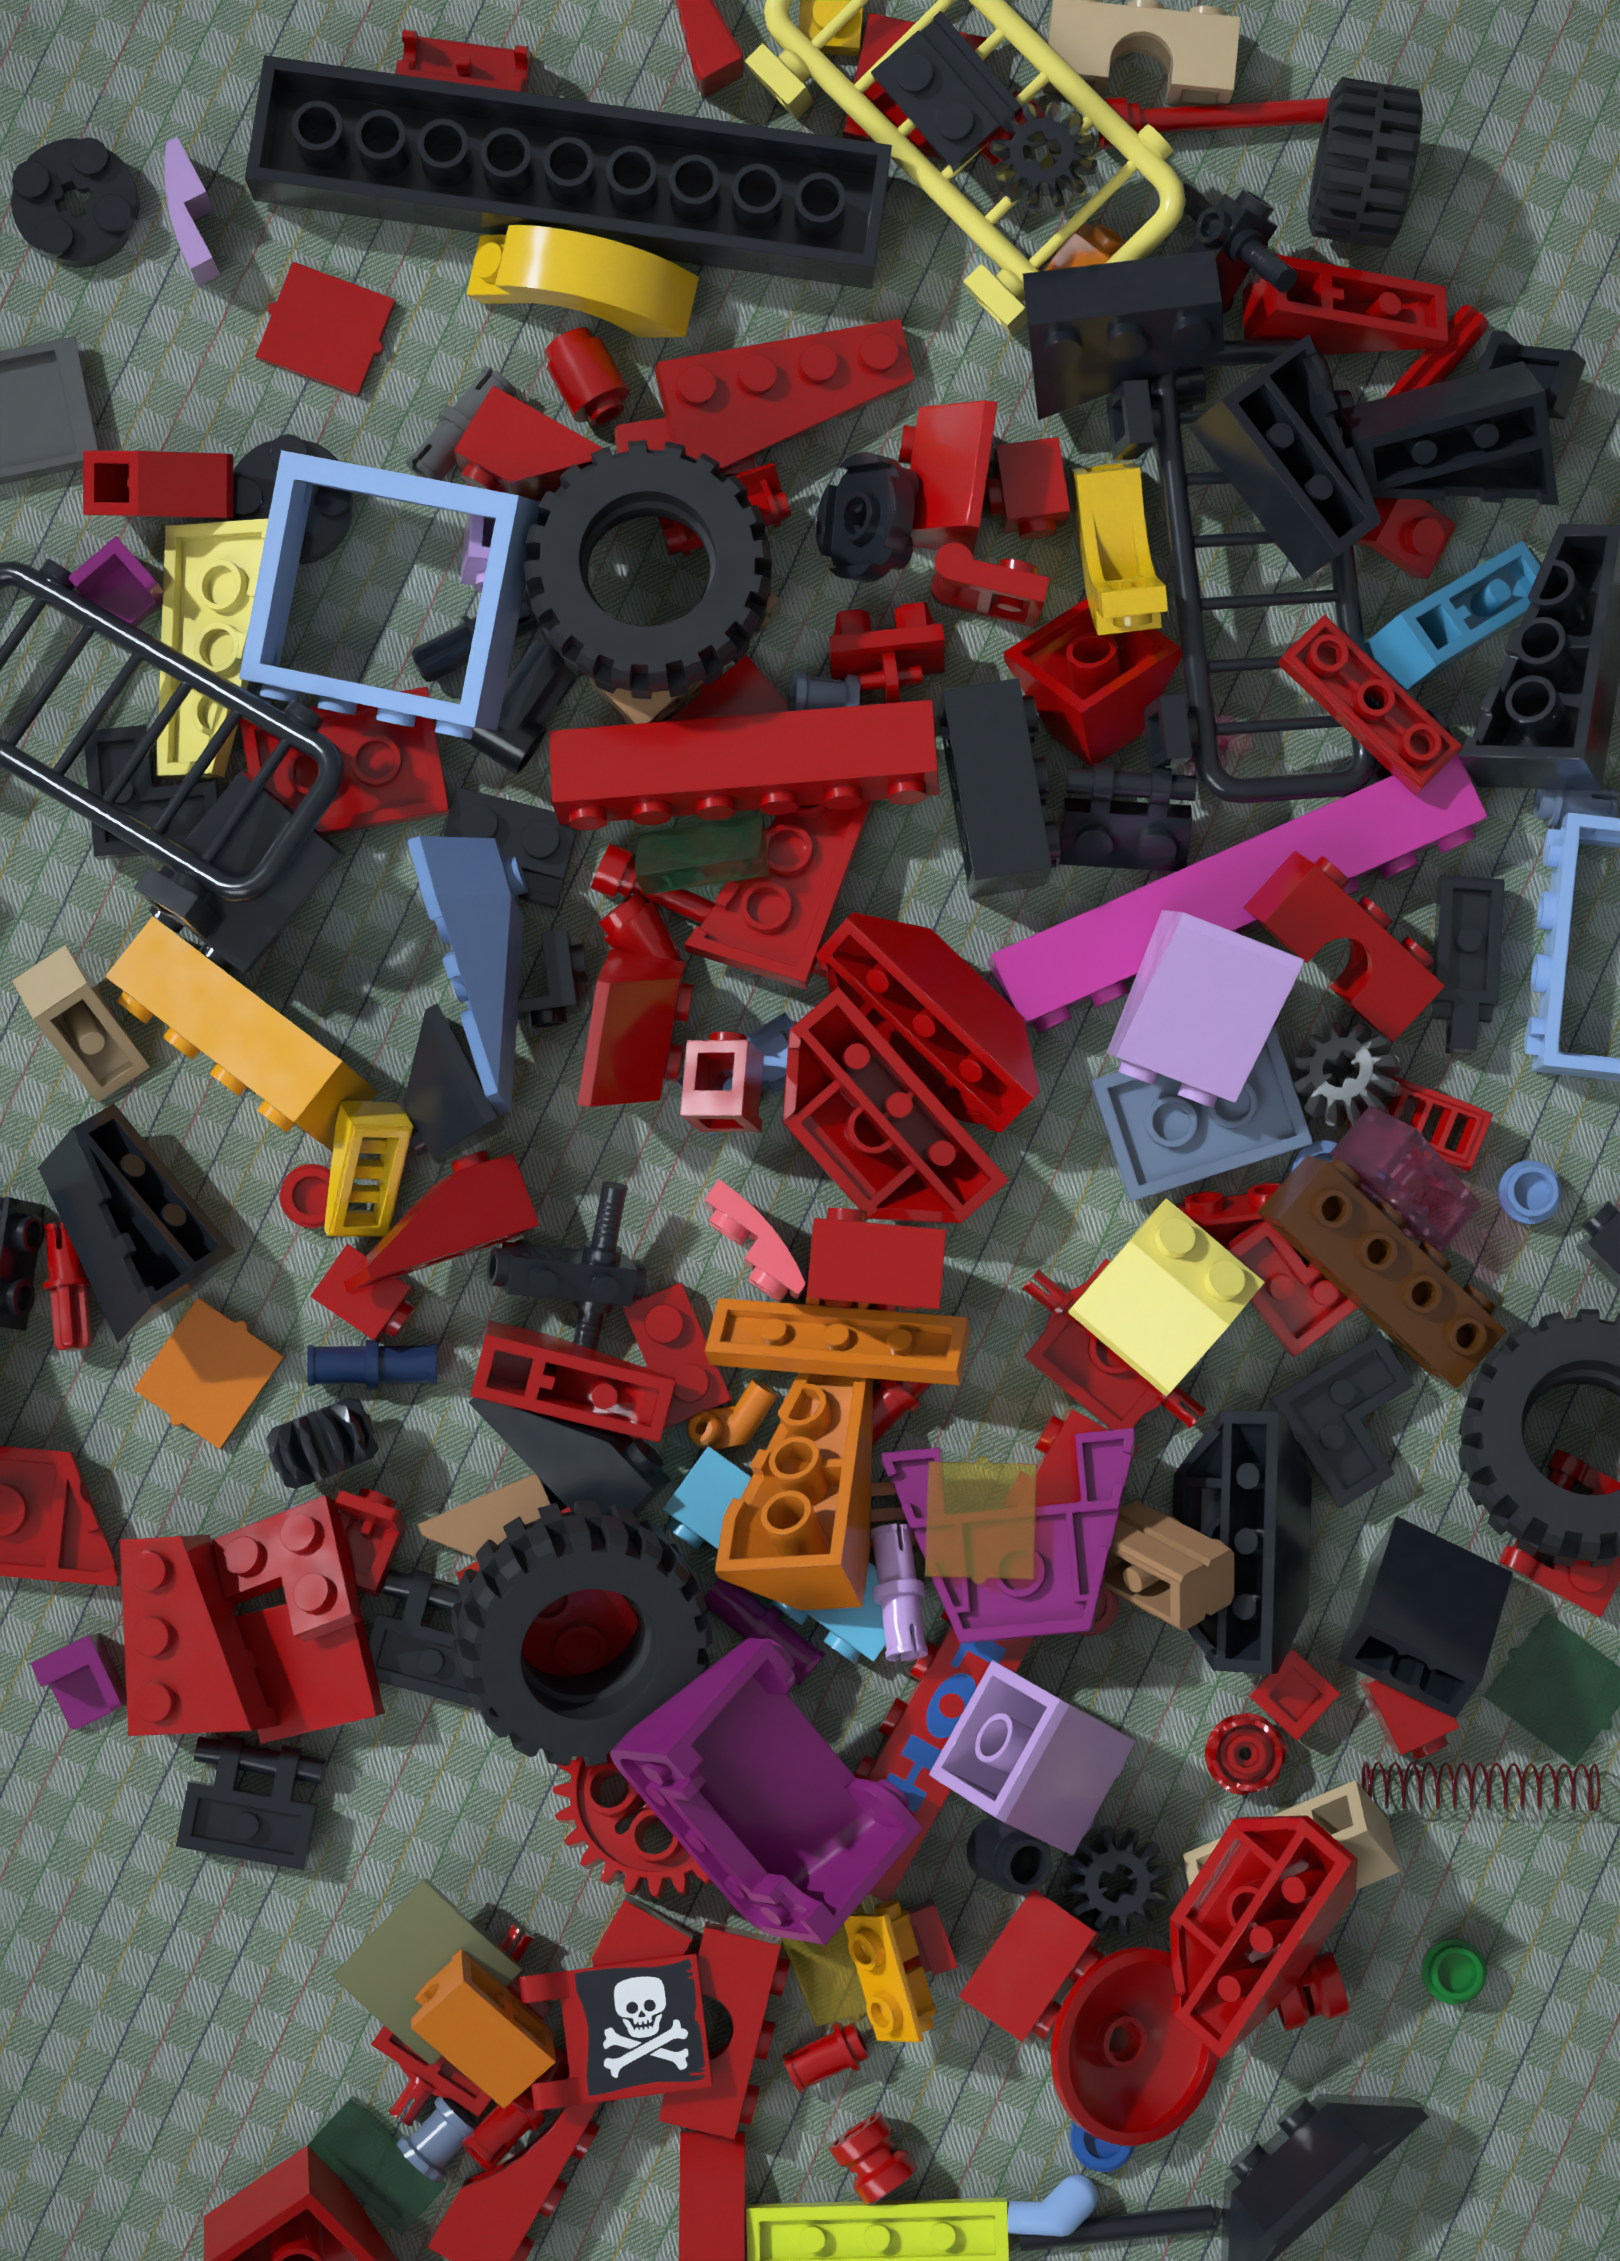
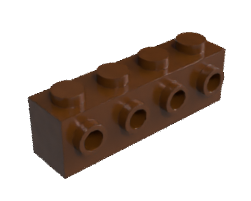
M1307 1155L1257 1213L1428 1375L1436 1381L1457 1389L1507 1332L1490 1316L1496 1310L1495 1305L1472 1285L1467 1283L1461 1288L1447 1275L1448 1271L1452 1268L1451 1263L1435 1248L1426 1242H1422L1418 1247L1402 1232L1408 1226V1223L1396 1210L1382 1200H1378L1375 1204L1370 1202L1358 1190L1364 1183L1363 1180L1347 1164L1336 1157L1328 1162Z

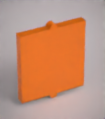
M197 1297L133 1390L171 1415L170 1422L172 1425L180 1426L184 1424L218 1449H222L285 1357L248 1332L249 1326L245 1321L240 1320L235 1323Z

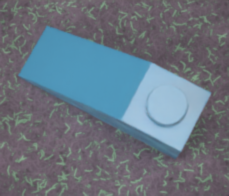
M1523 540L1401 612L1365 643L1366 654L1407 693L1523 617L1530 605L1528 599L1529 592L1541 566Z

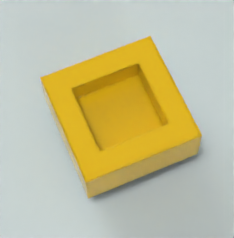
M801 0L799 30L812 41L851 0ZM863 7L820 49L823 54L859 57Z

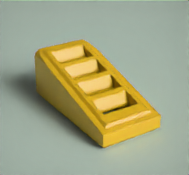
M344 1100L340 1102L335 1126L324 1226L327 1236L385 1237L389 1233L413 1125L401 1105L394 1102ZM359 1153L380 1154V1159H358ZM374 1179L377 1180V1185L353 1184V1180ZM349 1202L375 1203L374 1211L347 1210Z

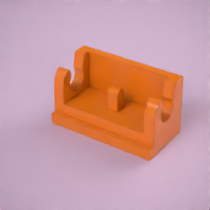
M462 1949L452 1956V1961L430 1979L415 1997V2000L422 2007L411 2018V2029L503 2109L556 2063L552 2028L525 2004H522L515 1995Z

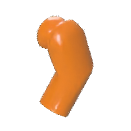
M751 1379L736 1405L713 1408L694 1414L687 1425L689 1439L704 1450L708 1446L716 1451L746 1445L756 1434L779 1394L766 1384L756 1379Z

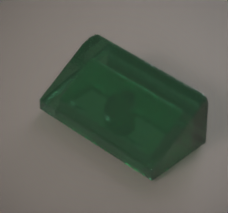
M763 814L638 834L635 876L645 895L769 875L765 818Z

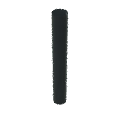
M1206 2204L1087 2217L1068 2236L1018 2234L1020 2251L1023 2252L1215 2231L1212 2205Z

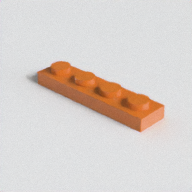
M718 1298L705 1353L709 1365L960 1386L971 1328L968 1317Z

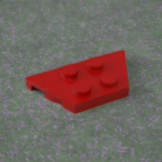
M0 1446V1576L120 1586L121 1575L74 1452Z

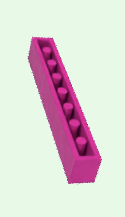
M1457 753L1416 796L1393 775L992 953L988 964L1004 999L1024 1018L1025 1027L1034 1025L1037 1034H1040L1071 1020L1072 1016L1068 1009L1092 999L1095 1008H1099L1130 993L1126 983L1136 978L1162 910L1184 912L1243 935L1242 931L1260 924L1243 907L1294 851H1297L1313 863L1321 855L1328 859L1350 880L1343 890L1351 896L1361 890L1357 880L1380 870L1384 880L1417 866L1419 863L1415 854L1438 845L1441 854H1445L1475 840L1476 836L1473 828L1480 825L1488 816Z

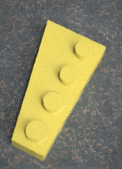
M268 519L166 526L161 641L247 690L249 681L239 679ZM161 670L158 715L181 683ZM192 689L157 740L156 776L168 780L184 779L230 713V710ZM238 724L201 778H222L225 776Z

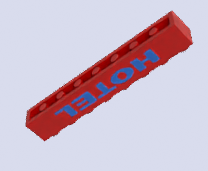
M1073 1409L1067 1411L1063 1420L1052 1415L1034 1446V1449L1043 1453L1041 1460L1032 1476L1023 1471L1019 1473L1003 1505L1010 1509L1080 1502L1081 1494L1075 1434L1108 1431L1109 1429ZM1135 1445L1132 1461L1140 1448ZM944 1608L940 1618L949 1622V1626L938 1645L928 1640L926 1641L925 1646H927L928 1655L916 1659L909 1672V1675L918 1679V1682L906 1702L895 1697L877 1731L887 1736L875 1759L864 1754L853 1772L857 1779H866L876 1783L883 1779L894 1784L907 1797L909 1801L907 1810L923 1828L869 1892L872 1896L883 1902L890 1901L951 1791L950 1788L929 1776V1773L991 1661L993 1660L1016 1673L1035 1637L962 1644L959 1642Z

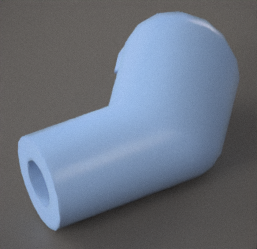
M1075 2174L1063 2179L1042 2202L1010 2201L1008 2208V2233L1061 2237L1070 2235L1096 2207L1098 2201L1096 2186L1087 2176Z

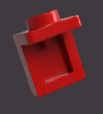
M1373 498L1382 522L1353 545L1370 546L1411 577L1429 579L1456 524L1424 500Z
M361 1488L357 1496L340 1490L335 1504L339 1509L356 1590L379 1598L407 1525L400 1512L394 1509L396 1502L388 1496L365 1488Z

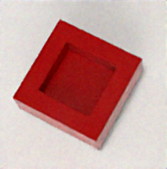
M1290 1648L1278 1674H1266L1247 1696L1289 1736L1298 1741L1341 1693L1294 1649Z

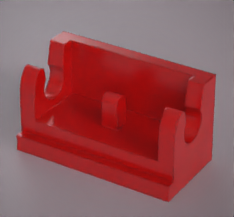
M404 29L402 32V42L404 43L403 59L397 60L395 74L525 93L528 91L533 58L529 46L516 45L513 50L420 37L415 30Z

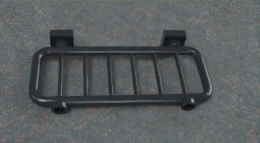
M1283 337L1224 340L1225 351L1151 378L1152 400H1150L1148 380L1122 381L1106 398L1113 461L1138 459L1155 443V438L1157 440L1189 709L1187 713L1185 694L1161 695L1142 709L1149 770L1151 772V767H1166L1175 770L1192 758L1193 750L1195 765L1201 782L1211 794L1225 802L1246 804L1341 797L1355 793L1367 784L1377 766V759L1352 735V761L1346 769L1337 772L1234 778L1224 770L1220 760L1218 736L1343 726L1331 715L1216 723L1210 673L1278 669L1281 667L1277 663L1282 656L1208 660L1203 610L1334 602L1337 627L1366 653L1353 545L1330 562L1333 590L1201 598L1195 548L1273 544L1276 542L1267 531L1194 536L1188 486L1231 484V482L1222 471L1186 473L1180 424H1191L1208 410L1179 411L1176 378L1181 371L1187 368L1269 364L1301 339ZM1315 347L1317 353L1311 359L1324 392L1332 391L1338 407L1333 416L1339 429L1341 428L1339 409L1354 406L1353 397L1349 390H1334L1333 377L1328 362ZM1363 696L1364 702L1368 707L1375 710L1380 709L1376 699H1372L1370 696Z
M46 559L39 570L17 561L0 562V589L14 586L35 597L0 648V671L46 604L84 625L6 739L0 738V767L175 871L172 877L168 879L152 868L147 867L134 886V889L156 910L202 938L207 939L221 919L203 901L208 892L234 903L250 902L267 894L279 882L336 798L344 781V761L338 747L325 735L318 732L324 720L311 709L295 700L289 703L285 712L281 711L73 591L75 586L68 579L72 573L50 559ZM94 632L129 651L132 655L52 769L17 748L16 745ZM144 660L181 683L101 798L64 775ZM194 689L229 709L230 713L152 827L113 804L190 691ZM244 718L279 738L280 741L200 857L163 835V832L240 719ZM291 747L313 758L318 765V776L258 866L251 873L236 877L212 864Z

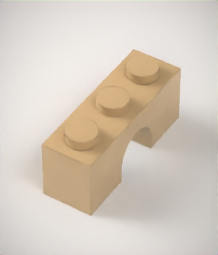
M1053 0L1049 18L1047 44L1102 98L1105 95L1109 69L1112 63L1125 54L1144 53L1155 58L1165 70L1167 76L1166 104L1180 106L1230 104L1235 84L1241 17L1228 16L1226 11L1214 6H1195L1189 9V11L1164 9L1163 4L1154 0H1132L1127 5L1102 3V0ZM1050 82L1042 89L1043 92L1060 93Z

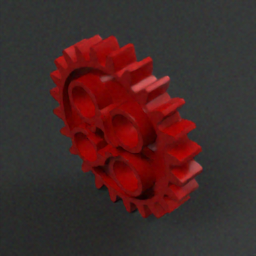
M610 1753L606 1754V1764L586 1766L583 1756H577L576 1760H571V1764L568 1766L557 1765L571 1775L570 1783L553 1787V1793L570 1800L571 1806L555 1814V1818L561 1823L576 1824L577 1826L564 1840L567 1846L571 1848L581 1847L586 1844L589 1846L580 1861L584 1868L589 1870L601 1862H605L600 1881L610 1886L624 1873L625 1892L635 1896L640 1890L643 1881L648 1880L650 1893L656 1899H662L666 1882L671 1880L681 1895H689V1876L696 1874L707 1885L713 1884V1881L674 1835L671 1844L665 1851L654 1855L647 1853L643 1844L644 1832L651 1824L661 1820L629 1782L627 1797L621 1804L612 1808L602 1806L599 1799V1791L603 1782L611 1776H623L613 1763ZM640 1807H643L642 1811L630 1824V1828L624 1834H618L616 1830L618 1824L623 1819L636 1813Z

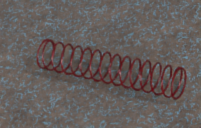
M1367 1761L1363 1763L1361 1787L1365 1791L1366 1768L1367 1794L1372 1799L1374 1773L1376 1766L1380 1765L1385 1788L1386 1809L1389 1808V1785L1394 1765L1397 1766L1399 1771L1403 1809L1406 1808V1784L1411 1765L1414 1766L1416 1771L1420 1810L1423 1808V1783L1428 1765L1431 1766L1434 1776L1437 1810L1440 1808V1782L1445 1765L1448 1766L1451 1776L1454 1810L1457 1809V1781L1462 1765H1464L1468 1776L1471 1810L1474 1809L1473 1789L1478 1766L1482 1767L1485 1776L1488 1811L1491 1809L1490 1788L1495 1766L1499 1767L1502 1776L1505 1811L1508 1809L1507 1786L1512 1766L1516 1767L1520 1781V1807L1522 1811L1525 1809L1524 1785L1529 1766H1532L1537 1781V1808L1539 1811L1542 1809V1778L1547 1766L1551 1770L1554 1781L1555 1811L1559 1809L1558 1783L1563 1767L1567 1768L1571 1781L1572 1811L1574 1812L1576 1809L1575 1782L1580 1767L1584 1768L1588 1782V1810L1596 1812L1600 1804V1774L1596 1764L1591 1766L1590 1774L1583 1764H1579L1575 1769L1574 1776H1572L1568 1765L1563 1763L1558 1769L1557 1776H1555L1553 1767L1546 1763L1539 1777L1536 1767L1529 1763L1522 1777L1519 1767L1515 1763H1511L1505 1778L1503 1769L1497 1762L1493 1764L1488 1779L1484 1765L1479 1762L1474 1768L1471 1779L1468 1766L1461 1762L1457 1768L1455 1780L1452 1768L1447 1762L1442 1764L1438 1779L1431 1762L1425 1764L1421 1779L1414 1762L1408 1764L1404 1779L1400 1765L1396 1761L1391 1764L1387 1779L1384 1767L1379 1761L1374 1764L1371 1777ZM1594 1767L1597 1776L1596 1807H1594L1592 1796V1776Z

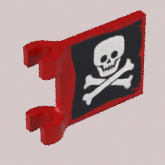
M697 1954L519 1977L522 2004L554 1999L561 2001L569 2065V2077L567 2079L531 2084L534 2111L713 2087Z

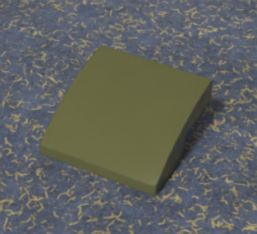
M426 1878L410 1892L332 1976L385 2027L432 2066L442 2055L411 2029V2018L422 2007L415 2000L421 1988L452 1961V1956L460 1949L464 1950L504 1987H507L523 1971V1968L478 1923L473 1924Z

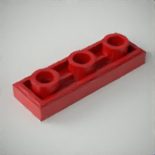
M1325 614L1277 663L1415 796L1463 747ZM1363 696H1370L1376 699L1380 709L1375 710L1368 707L1364 702Z

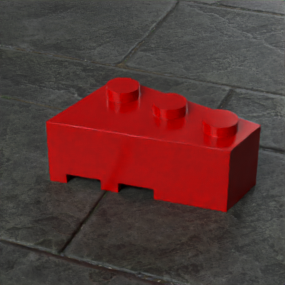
M828 1208L826 1219L814 1218L805 1305L896 1311L897 1306H901V1309L918 1310V1308L940 1309L946 1239L945 1229L866 1223L867 1211L848 1208Z
M210 1534L120 1539L128 1736L253 1731L279 1726L273 1707H267L254 1669L258 1668L251 1649H246L233 1612L238 1611L236 1605L224 1599Z

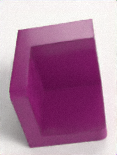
M117 536L110 540L68 578L82 596L134 626H138L163 604L164 591Z
M100 1633L88 1635L30 1663L40 1686L50 1685L71 1729L81 1728L127 1705L126 1689Z

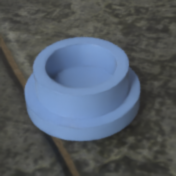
M1533 1160L1521 1161L1509 1167L1501 1176L1497 1187L1498 1202L1503 1212L1512 1220L1522 1224H1537L1547 1220L1557 1211L1562 1199L1561 1182L1557 1174L1546 1164Z

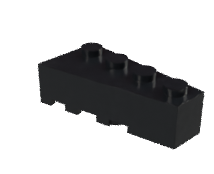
M1559 524L1529 592L1528 599L1530 605L1519 629H1513L1506 645L1505 652L1508 656L1495 686L1489 685L1480 705L1482 716L1473 737L1467 736L1459 754L1460 760L1477 787L1602 791L1620 677V525Z

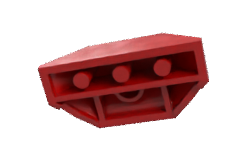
M853 912L815 954L820 968L826 970L830 993L839 986L955 1119L968 1123L984 1124L987 1129L1001 1133L1040 1093L1024 1018L931 928Z
M839 986L789 1030L782 1123L858 1210L867 1211V1219L961 1224L1010 1181Z
M1308 1815L1238 1817L1231 1821L1170 1917L1171 1967L1176 1995H1173V2016L1221 2060L1229 2056L1292 1992L1356 1895L1358 1859Z

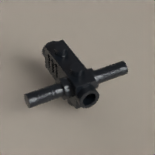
M1183 184L1186 198L1184 212L1196 221L1195 234L1197 237L1187 254L1214 250L1223 314L1231 309L1234 301L1233 296L1251 268L1279 292H1287L1295 285L1297 272L1268 249V241L1278 227L1269 219L1274 211V208L1269 203L1243 188L1237 198L1225 193L1216 206L1191 184Z
M607 1181L602 1183L592 1241H586L583 1249L533 1245L526 1239H519L514 1243L503 1242L502 1248L493 1247L487 1267L489 1285L503 1287L505 1292L510 1295L574 1301L573 1305L579 1311L573 1343L597 1351L604 1314L611 1312L612 1305L632 1306V1300L639 1301L642 1299L646 1287L647 1272L645 1264L643 1262L631 1261L626 1254H622V1248L617 1246L628 1187L617 1182Z

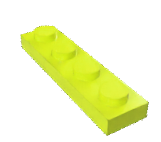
M1006 2197L874 2201L866 2205L862 2201L746 2204L747 2261H1009Z

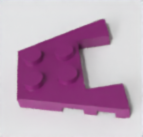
M1134 1428L1075 1434L1081 1501L1067 1504L948 1515L943 1450L940 1447L882 1453L884 1468L893 1483L902 1504V1510L910 1528L914 1532L926 1560V1566L960 1643L968 1644L1093 1631L1137 1441Z

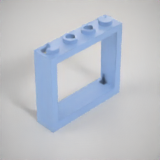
M281 450L239 679L262 683L259 696L288 702L295 700L298 702L299 691L320 695L317 708L355 715L357 704L378 707L376 720L414 727L416 715L436 719L435 732L472 739L474 727L497 731L526 583L524 562H527L528 552L525 543L529 526L537 523L539 515L537 507L540 502L519 495ZM313 485L495 520L460 704L280 667Z
M1567 813L1561 821H1558L1556 829L1547 830L1544 841L1543 865L1552 867L1550 892H1541L1537 909V928L1545 929L1546 935L1544 954H1535L1532 964L1530 985L1531 991L1540 992L1538 1016H1530L1528 1019L1524 1050L1525 1054L1534 1055L1533 1072L1620 1081V1058L1559 1052L1579 844L1620 848V818Z

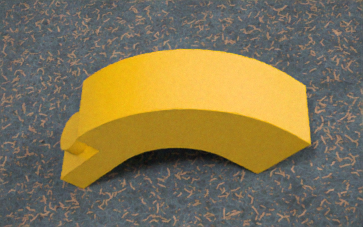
M509 225L507 235H480L466 295L482 304L535 303L569 308L604 319L639 338L686 337L699 277L662 257L617 241L551 227Z
M1133 461L1070 468L1082 573L1089 609L1097 634L1106 635L1162 628L1160 612L1168 611L1166 585L1156 576L1150 556L1140 467Z

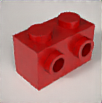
M1033 1890L1024 1899L958 1997L1027 2046L1031 2047L1037 2037L1045 2042L1053 2034L1055 2022L1062 2006L1060 2003L1074 1982L1076 1983L1091 1966L1104 1957V1954L1097 1950L1104 1939L1037 1890Z

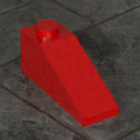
M1275 254L1297 272L1295 285L1287 292H1279L1257 273L1242 290L1244 339L1287 337L1302 340L1310 334L1314 347L1322 355L1443 348L1448 343L1446 286Z
M487 1150L453 1161L451 1166L454 1173L434 1184L343 1280L347 1293L516 1239L539 1226L514 1154L490 1160Z
M489 1320L470 1397L660 1443L676 1378L553 1335Z

